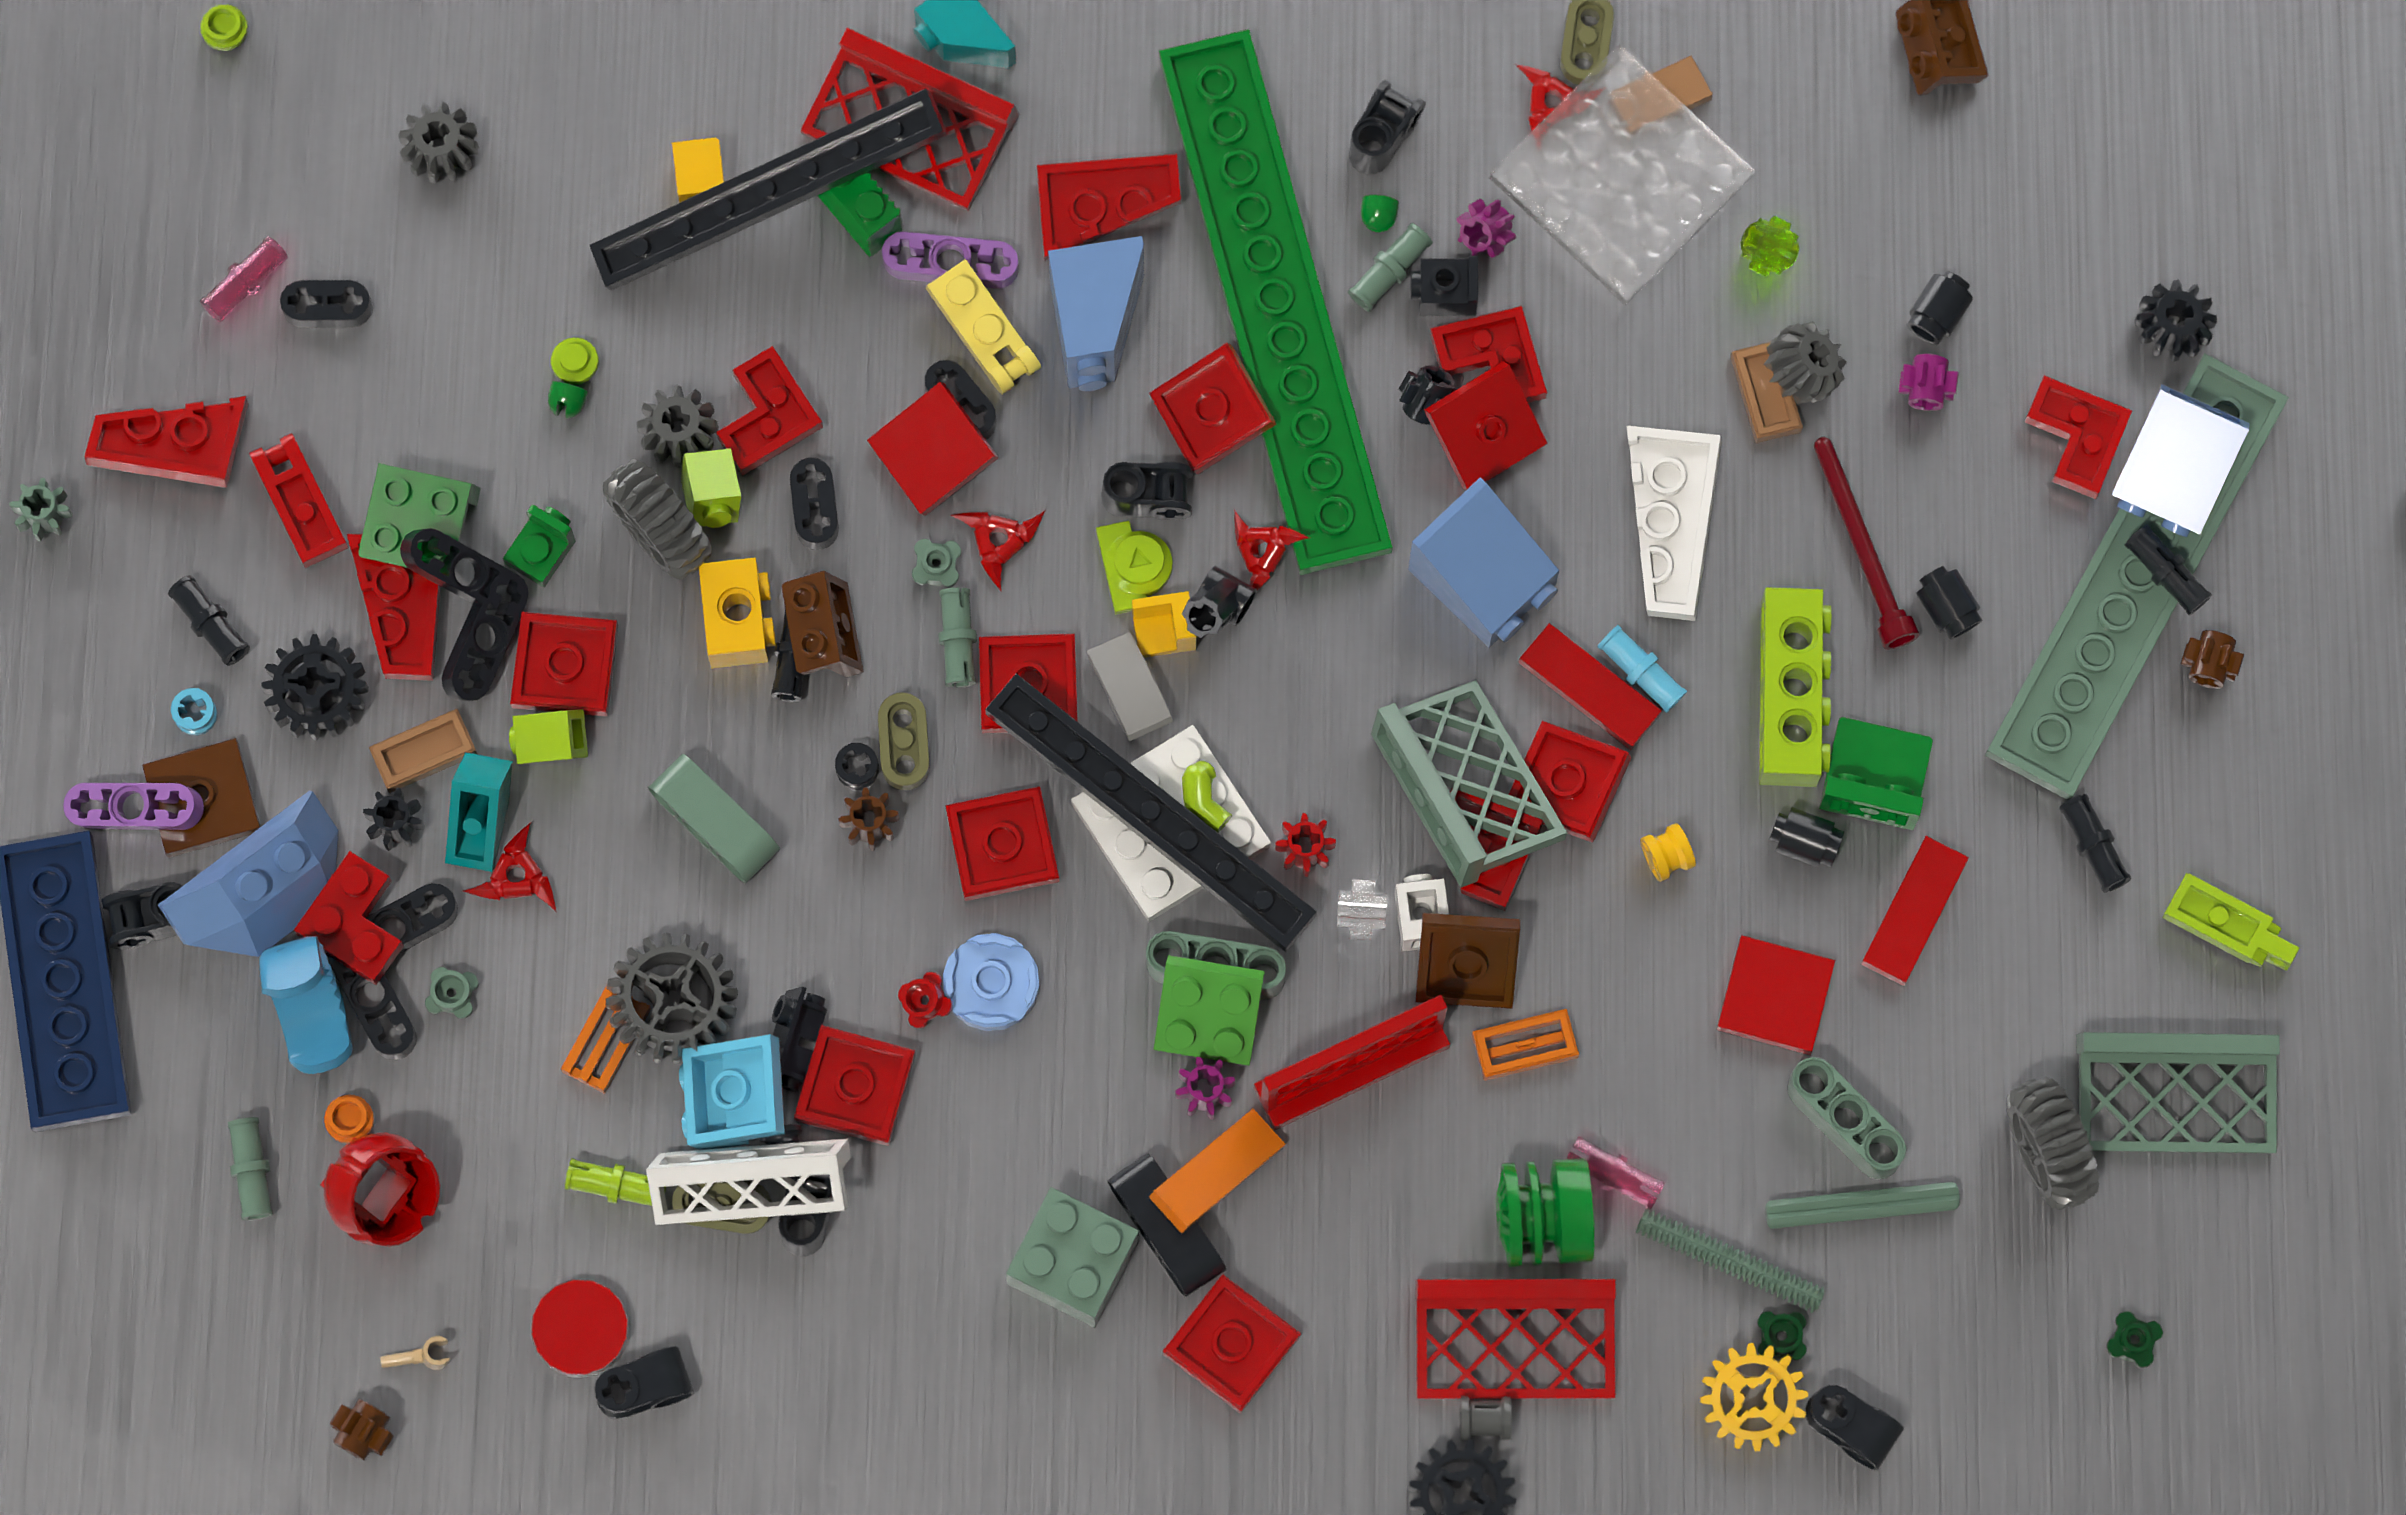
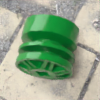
M1586 1158L1553 1160L1549 1183H1540L1534 1161L1526 1162L1525 1184L1518 1185L1515 1164L1502 1163L1500 1182L1495 1195L1496 1221L1499 1241H1501L1504 1248L1508 1267H1521L1523 1244H1529L1533 1266L1541 1265L1545 1242H1554L1560 1264L1593 1262L1595 1249L1594 1213L1590 1173Z

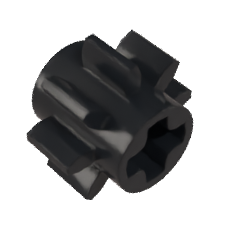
M1432 365L1420 368L1417 374L1408 371L1398 389L1403 393L1399 399L1400 402L1404 403L1403 411L1412 420L1430 425L1424 409L1457 390L1454 387L1455 381L1448 372Z
M401 788L395 790L394 796L384 797L380 792H376L377 803L374 808L363 809L365 818L375 822L366 830L370 840L382 835L387 851L392 849L394 843L403 841L407 846L411 847L412 840L410 836L413 834L414 829L424 830L425 828L421 819L412 816L422 808L418 799L411 800L406 804ZM395 812H400L403 820H395L393 826L388 827L384 819H392Z

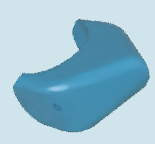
M303 937L264 950L259 958L262 994L271 996L285 1037L290 1063L299 1071L308 1074L322 1073L339 1067L351 1056L353 1047L343 996L340 993L322 944L318 941L317 937Z

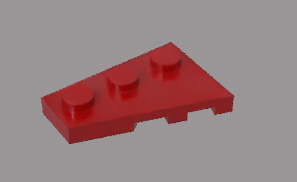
M1177 154L1037 165L1044 261L1049 259L1048 251L1081 246L1181 204Z
M247 397L229 398V403L204 406L203 402L187 403L184 409L157 412L154 408L95 415L84 456L87 466L227 488L248 408Z
M347 534L385 679L433 681L441 586L409 568L360 557L358 552L362 534Z

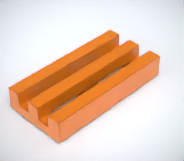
M607 985L561 1067L562 1073L604 1094L635 1040L633 1039L626 1044L620 1041L600 1078L592 1076L617 1028L611 1027L609 1020L583 1069L576 1068L607 1011L605 1005L606 998L617 995L609 991ZM631 996L636 1013L645 1021L651 1010L650 1005L642 1001L640 1003Z
M1567 1008L1472 1031V1039L1476 1046L1484 1081L1579 1057ZM1560 1023L1562 1031L1487 1049L1485 1041ZM1565 1042L1566 1048L1497 1065L1491 1064L1492 1059Z

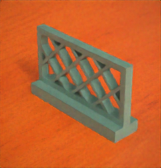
M1476 680L1400 709L1393 703L1377 710L1371 735L1461 888L1477 882L1481 872L1565 840L1567 831ZM1470 698L1479 713L1476 723L1449 714L1452 705ZM1423 717L1440 724L1435 737L1431 738L1414 732L1408 721ZM1445 725L1472 734L1466 750L1439 741ZM1477 736L1497 743L1502 751L1499 761L1472 752ZM1435 752L1462 761L1457 777L1436 769L1432 762ZM1467 763L1495 772L1489 788L1462 779ZM1500 774L1520 781L1525 790L1522 799L1494 790ZM1458 790L1485 799L1480 815L1459 808L1454 800ZM1490 801L1517 810L1512 827L1485 818ZM1522 813L1542 819L1548 831L1535 835L1517 829ZM1470 825L1475 827L1474 832H1473L1472 828L1470 827ZM1480 829L1508 838L1505 848L1486 854L1477 838ZM1515 840L1518 843L1512 844V841Z
M2082 1032L2076 1034V1054H2079V1115L2081 1123L2087 1131L2088 1140L2093 1147L2092 1151L2277 1153V1055L2280 1054V1035ZM2091 1063H2110L2123 1077L2105 1097L2091 1084ZM2120 1063H2136L2138 1065L2128 1072ZM2147 1064H2159L2173 1078L2154 1098L2134 1078ZM2169 1064L2187 1065L2177 1073ZM2196 1064H2207L2221 1078L2203 1098L2183 1079ZM2218 1065L2235 1066L2226 1074ZM2245 1065H2264V1087L2255 1096L2250 1098L2232 1078ZM2128 1083L2148 1102L2130 1121L2109 1102ZM2176 1084L2197 1103L2179 1122L2158 1103ZM2226 1084L2245 1103L2227 1123L2207 1104ZM2091 1094L2099 1101L2092 1110ZM2263 1096L2264 1111L2256 1104ZM2105 1107L2124 1127L2110 1141H2091V1119ZM2152 1108L2173 1127L2159 1142L2147 1141L2134 1127ZM2200 1109H2203L2221 1127L2208 1142H2197L2183 1128ZM2250 1109L2264 1122V1143H2246L2232 1129ZM2130 1132L2137 1141L2120 1140ZM2178 1132L2187 1142L2168 1141ZM2227 1133L2236 1143L2218 1141Z

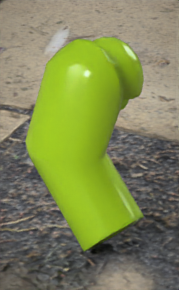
M1198 761L1193 765H1189L1183 773V803L1189 811L1219 833L1229 822L1232 814L1212 799V782L1216 777L1214 767L1206 761Z

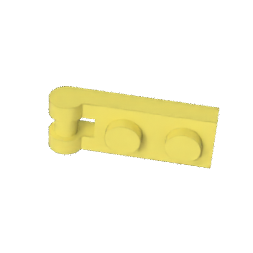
M966 259L925 287L1000 394L1003 395L1014 387L1013 381L1026 373L1030 376L1041 368L1035 354L1023 342ZM1007 347L1014 358L1002 366L994 355Z

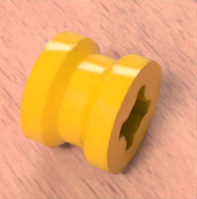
M1678 823L1667 826L1665 833L1655 837L1649 834L1640 839L1647 864L1659 882L1669 879L1671 872L1681 868L1687 871L1696 866L1691 845Z

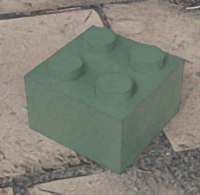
M1050 1187L1006 1272L1007 1285L1095 1328L1139 1243V1230Z

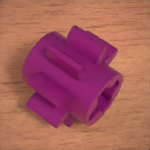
M1479 198L1468 205L1469 212H1465L1456 218V221L1461 225L1460 237L1457 240L1458 242H1463L1468 249L1472 250V256H1478L1487 250L1488 255L1494 258L1504 252V245L1516 239V235L1511 232L1512 220L1515 216L1514 214H1509L1501 206V200L1499 199L1486 207L1484 201Z
M1934 354L1916 355L1913 358V365H1903L1898 392L1900 394H1909L1908 404L1913 408L1925 411L1940 410L1944 407V399L1954 400L1959 372L1948 371L1949 361L1942 356Z
M1199 1056L1196 1058V1068L1191 1072L1186 1069L1178 1071L1179 1078L1187 1083V1087L1177 1089L1175 1097L1180 1100L1188 1098L1190 1102L1188 1115L1190 1117L1198 1109L1206 1111L1207 1116L1212 1120L1214 1119L1215 1108L1219 1104L1224 1107H1231L1232 1099L1223 1093V1090L1235 1086V1077L1223 1078L1221 1074L1222 1060H1218L1214 1066L1204 1065L1202 1058ZM1207 1079L1209 1086H1214L1212 1096L1204 1097L1201 1090H1196L1198 1089L1199 1080Z

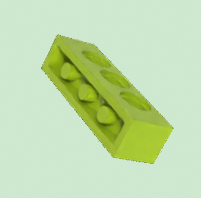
M1765 587L1761 599L1759 785L1817 787L1822 772H1829L1830 744L1822 743V726H1829L1831 700L1830 697H1822V680H1829L1831 673V652L1823 651V634H1830L1831 605H1823V589ZM1789 633L1801 634L1806 638L1808 647L1801 650L1793 649L1786 644L1784 636ZM1789 679H1798L1806 685L1808 693L1802 696L1792 695L1787 692L1783 683ZM1789 725L1800 726L1807 733L1808 739L1803 742L1790 741L1784 735L1783 728Z

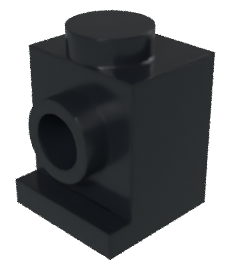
M1468 256V259L1421 258L1420 270L1411 271L1410 298L1411 300H1419V316H1476L1478 305V256ZM1436 280H1453V283L1450 286L1443 287Z

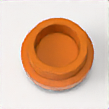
M343 1095L329 1104L325 1112L324 1123L333 1139L340 1143L348 1144L354 1137L358 1138L371 1132L374 1125V1113L368 1102L357 1095Z

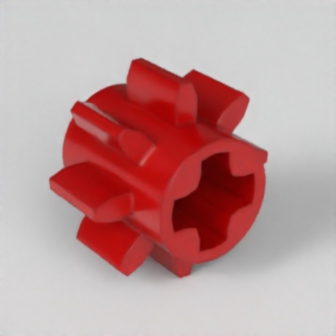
M1302 813L1301 821L1294 826L1285 821L1282 823V831L1288 837V840L1276 841L1275 851L1287 852L1288 856L1284 862L1285 870L1295 865L1303 868L1304 876L1308 877L1310 868L1317 863L1323 868L1329 866V859L1323 853V850L1334 849L1336 839L1331 837L1324 838L1323 833L1327 828L1326 820H1322L1316 825L1315 823L1308 822L1307 814ZM1301 837H1309L1310 845H1312L1311 852H1302V848L1299 845Z

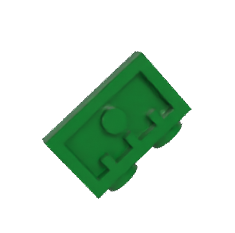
M378 463L359 547V556L408 568L401 558L400 547L404 537L411 531L432 528L460 542L468 505L477 506L481 488L472 483ZM429 541L418 543L417 548L423 552L421 560L436 558L443 562L447 556H438L427 549Z
M1841 717L1837 723L1830 755L1829 772L1826 773L1819 809L1914 830L1920 817L1924 800L1921 794L1933 743L1932 738Z

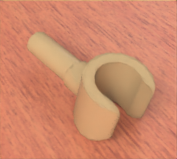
M434 1336L425 1342L422 1349L381 1356L382 1368L424 1363L432 1370L443 1369L448 1365L450 1358L434 1360L429 1356L428 1350L434 1346L447 1345L448 1340L442 1336Z

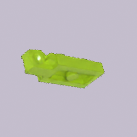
M2190 873L2185 874L2162 917L2248 964L2251 962L2258 967H2261L2265 960L2287 971L2299 951L2298 946L2278 936L2282 928L2272 922L2273 917Z

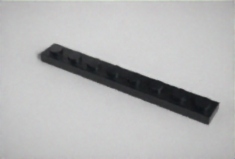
M923 89L596 241L589 246L605 287L612 291L947 136L948 133L932 93L927 89Z
M1018 674L1012 677L985 709L988 717L1284 952L1288 951L1316 917L1317 911Z

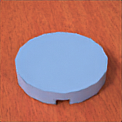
M998 933L976 935L966 940V943L955 949L949 956L943 972L944 994L953 1003V1014L966 1025L984 1031L1005 1030L1022 1021L1034 1007L1040 989L1038 966L1030 953L1016 939Z

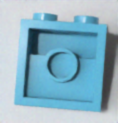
M769 1034L697 1046L698 1051L693 1048L682 1049L683 1064L679 1069V1081L685 1096L682 1130L687 1139L688 1146L700 1150L728 1148L749 1144L750 1139L785 1134L778 1037Z

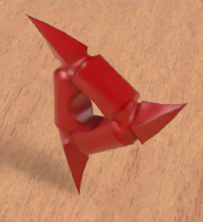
M1514 64L1534 84L1531 87L1530 113L1532 115L1528 118L1539 151L1542 139L1547 131V125L1553 126L1574 116L1576 112L1578 114L1582 113L1604 90L1576 94V90L1555 76L1550 77L1551 73ZM1547 95H1555L1561 100L1562 104L1556 108H1548L1544 98Z
M1234 509L1237 546H1239V551L1248 571L1253 574L1249 585L1258 590L1270 578L1269 573L1274 572L1287 549L1285 545H1290L1309 537L1280 525L1278 529L1276 527L1249 528ZM1266 542V551L1260 557L1258 545Z
M1045 511L1024 521L1022 524H1019L1018 521L993 514L989 516L988 512L960 513L950 516L963 521L971 528H975L974 535L979 555L983 558L980 563L994 584L1002 592L1001 564H1005L1024 547L1025 542H1030ZM1000 532L1008 537L1006 543L1000 546H995L990 541L993 533Z
M531 822L519 831L503 848L505 853L501 854L490 876L491 881L463 890L464 892L494 900H500L501 897L509 899L529 897L536 894L538 898L547 903L556 912L553 892L548 877L543 876L542 870L528 851L524 850ZM515 867L525 871V878L519 882L508 880L509 872Z

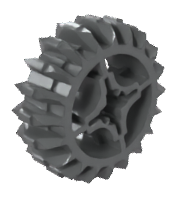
M635 459L630 460L624 466L620 465L610 473L611 476L603 482V494L608 504L612 507L613 512L622 522V525L651 557L653 562H656L669 576L680 580L690 573L694 574L699 570V566L711 557V544L708 541V537L702 531V527L694 519L693 514L686 508L683 501L677 497L672 488L664 482L661 476H658L645 462Z
M663 933L661 947L656 948L654 941L650 937L644 938L643 949L645 954L631 946L626 951V956L631 964L624 961H617L615 963L614 971L621 978L608 979L607 989L617 995L606 998L605 1005L606 1009L619 1011L610 1018L612 1028L627 1026L620 1034V1041L626 1044L635 1038L639 1039L635 1047L636 1055L642 1056L649 1046L654 1048L653 1061L660 1063L663 1059V1052L671 1051L672 1061L677 1065L682 1060V1049L693 1048L698 1051L697 1046H699L698 1043L700 1042L703 1045L718 1043L713 1033L727 1036L730 1026L723 1019L735 1018L737 1008L727 1002L737 999L738 989L732 986H724L733 979L734 974L731 969L716 971L723 963L724 957L721 953L714 954L709 959L705 958L709 946L706 941L699 943L696 950L689 948L690 935L683 934L680 946L672 945L670 933ZM667 964L680 965V968L671 976L662 977L653 972L650 975L645 974L657 966ZM696 973L705 981L712 997L710 1011L700 1006L701 1000L692 995L689 989ZM682 983L680 1005L674 1002V1006H667L662 1013L663 992L666 991L669 996L670 990L677 991ZM634 986L643 990V997L647 998L654 1006L651 1018L647 1024L638 1016L633 1007L631 992ZM674 1020H682L691 1025L694 1021L699 1023L694 1028L684 1032H662Z
M2052 1078L2032 1079L2020 1084L2021 1087L2011 1090L2010 1094H2008L2006 1112L2010 1119L2008 1124L2013 1132V1140L2032 1179L2033 1186L2037 1187L2040 1197L2057 1210L2066 1207L2073 1208L2085 1203V1200L2094 1197L2095 1193L2098 1192L2099 1174L2096 1169L2097 1162L2092 1152L2093 1147L2088 1140L2087 1131L2081 1123L2080 1115L2074 1109L2072 1100L2068 1099L2065 1090Z

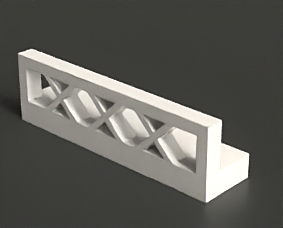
M848 1139L659 1153L646 1168L655 1225L845 1211L848 1207L843 1167L851 1158ZM829 1174L833 1198L817 1199L801 1185L809 1175ZM801 1176L797 1182L790 1177ZM774 1178L790 1192L781 1202H769L754 1190L761 1179ZM742 1180H754V1181H753V1182L750 1184V1186H749V1185H747L745 1182H743ZM716 1182H727L740 1192L742 1196L735 1205L722 1206L708 1195L707 1191ZM707 1183V1184L704 1186L703 1189L699 1188V1187L696 1185V1184ZM679 1185L695 1198L687 1209L667 1210L664 1186ZM793 1195L797 1196L800 1199L789 1201ZM746 1198H747L748 1200H750V1201H751L752 1203H754V1204H742V1203H743V1202L746 1200ZM699 1202L706 1206L701 1208H695Z

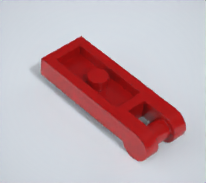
M290 433L279 438L280 444L265 451L260 447L249 452V455L304 567L308 568L348 549V545L293 434ZM290 460L293 467L275 475L272 468Z

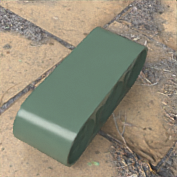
M684 754L679 756L648 787L654 798L732 874L745 884L780 851V847L775 840L697 764Z
M1162 931L1154 935L1146 947V968L1148 973L1155 981L1162 984L1165 967L1160 966L1154 957L1158 951L1164 948L1176 950L1182 958L1205 961L1209 957L1219 956L1224 958L1231 966L1253 969L1259 964L1272 966L1277 972V977L1269 983H1263L1260 1000H1269L1276 997L1282 991L1285 984L1286 963L1278 951L1269 947L1174 931Z
M1817 1057L1806 1058L1799 1062L1793 1070L1787 1086L1788 1095L1792 1102L1862 1173L1878 1180L1886 1179L1893 1175L1905 1158L1906 1153L1905 1141L1900 1133L1830 1063ZM1809 1073L1815 1074L1822 1080L1824 1090L1817 1094L1806 1092L1800 1085L1799 1077ZM1841 1108L1852 1110L1858 1117L1859 1125L1851 1129L1841 1127L1835 1120L1834 1112ZM1874 1143L1887 1145L1893 1152V1161L1886 1164L1876 1162L1870 1155L1869 1146Z

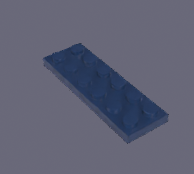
M83 831L0 846V904L30 1127L34 1132L132 1115L93 835L90 831Z

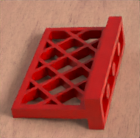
M846 28L839 42L841 48L800 132L814 140L827 135V133L815 127L824 111L840 105L847 125L852 123L846 103L871 94L877 110L883 109L877 92L890 87L898 86L906 90L907 96L927 89L932 93L936 105L948 110L953 125L945 128L948 135L956 133L963 156L937 165L929 143L925 147L932 164L930 168L912 173L903 168L899 157L895 159L896 165L888 162L876 169L969 211L1008 130H1012L1019 116L1015 105L850 28ZM848 63L864 71L869 86L843 95L838 80ZM871 74L885 81L874 84ZM835 88L838 98L828 101ZM955 113L967 118V120L958 123ZM980 124L994 131L987 147L968 153L961 130ZM981 158L976 170H974L971 161ZM966 163L971 181L964 195L961 196L945 188L940 172ZM935 175L938 184H935L925 178Z
M1439 995L1254 1083L1253 1088L1274 1131L1449 1049L1450 1042L1443 1030L1447 1006L1442 996Z
M1415 1279L1417 1399H1460V1396H1468L1469 1399H1501L1502 1397H1511V1399L1615 1398L1616 1279ZM1427 1309H1447L1461 1323L1442 1344L1427 1331ZM1456 1309L1476 1310L1465 1319ZM1484 1309H1497L1511 1323L1492 1344L1471 1325ZM1505 1309L1525 1310L1514 1319ZM1534 1309H1546L1560 1323L1541 1344L1520 1325ZM1555 1309L1575 1310L1564 1319ZM1583 1309H1604V1330L1589 1344L1569 1323ZM1515 1328L1536 1348L1516 1369L1495 1349ZM1564 1328L1585 1348L1566 1369L1545 1350ZM1465 1329L1471 1332L1487 1348L1467 1369L1446 1350ZM1427 1339L1437 1348L1428 1359ZM1603 1339L1604 1358L1594 1349ZM1442 1353L1462 1374L1448 1388H1427V1367ZM1490 1353L1511 1372L1498 1388H1484L1471 1375ZM1540 1353L1561 1373L1547 1388H1534L1520 1374ZM1590 1353L1604 1367V1388H1583L1569 1373ZM1467 1378L1476 1388L1457 1387ZM1517 1378L1526 1388L1506 1387ZM1566 1378L1575 1388L1556 1387Z

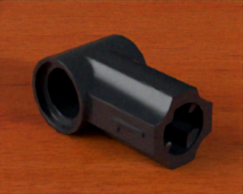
M1215 565L1205 577L1198 592L1188 600L1182 612L1187 622V630L1195 636L1202 638L1207 634H1218L1228 623L1237 626L1251 606L1257 589Z

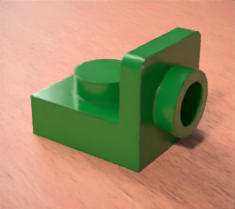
M531 504L526 512L529 520L504 555L503 561L505 565L545 588L576 541L572 529L569 527L571 521L565 515L549 506L543 511Z

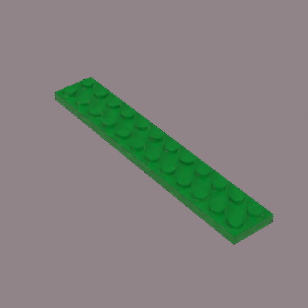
M1247 29L1159 50L1161 68L1241 362L1276 422L1275 426L1261 435L1286 527L1309 537L1308 539L1291 544L1299 575L1391 554L1393 549L1250 30Z

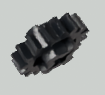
M312 634L310 645L303 646L296 637L292 639L294 651L287 653L285 650L278 648L276 653L281 661L279 665L266 664L265 666L268 675L273 680L261 683L263 692L272 695L264 701L268 712H277L274 720L280 728L291 722L290 731L294 737L298 738L304 729H308L312 740L318 741L320 730L326 728L332 737L338 736L336 724L342 721L345 725L351 727L354 725V722L349 714L352 709L364 711L365 705L357 695L369 692L366 681L358 679L366 673L361 662L351 664L356 656L350 647L339 653L340 644L334 637L327 642L326 646H322L317 634ZM326 660L339 666L345 673V676H341L339 672H330L327 669ZM303 663L297 670L290 673L296 666ZM321 680L323 685L317 687L316 694L310 695L307 689L313 688L314 681ZM285 699H290L291 702H300L303 705L304 715L291 709ZM336 702H340L334 709L327 712Z
M1468 1439L1464 1450H1457L1454 1441L1448 1440L1446 1454L1441 1455L1433 1447L1428 1451L1429 1459L1432 1462L1430 1466L1417 1462L1415 1471L1423 1478L1422 1480L1409 1482L1408 1489L1414 1493H1419V1498L1409 1502V1509L1413 1511L1422 1510L1424 1515H1437L1429 1499L1430 1486L1441 1497L1443 1508L1439 1515H1507L1501 1511L1502 1508L1515 1507L1516 1498L1505 1495V1491L1515 1486V1478H1502L1501 1473L1508 1463L1503 1459L1493 1464L1489 1460L1493 1450L1492 1447L1487 1446L1479 1454L1474 1452L1475 1446L1472 1439ZM1455 1462L1470 1463L1466 1470L1453 1473L1443 1468ZM1486 1473L1492 1480L1495 1488V1502L1484 1493L1482 1479ZM1464 1483L1468 1484L1471 1487L1469 1496L1474 1501L1465 1499L1461 1505L1456 1504L1453 1501L1455 1492L1449 1487L1453 1486L1459 1489Z

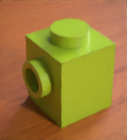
M731 449L685 453L683 456L681 484L686 507L693 514L697 523L700 526L717 528L728 523L738 522L741 492Z
M584 709L512 716L513 726L509 731V743L513 754L516 755L517 764L588 757Z

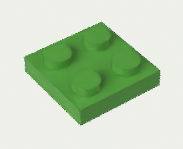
M1168 955L1153 1050L1193 1057L1200 1056L1205 1059L1222 1060L1223 1062L1250 1066L1265 971Z

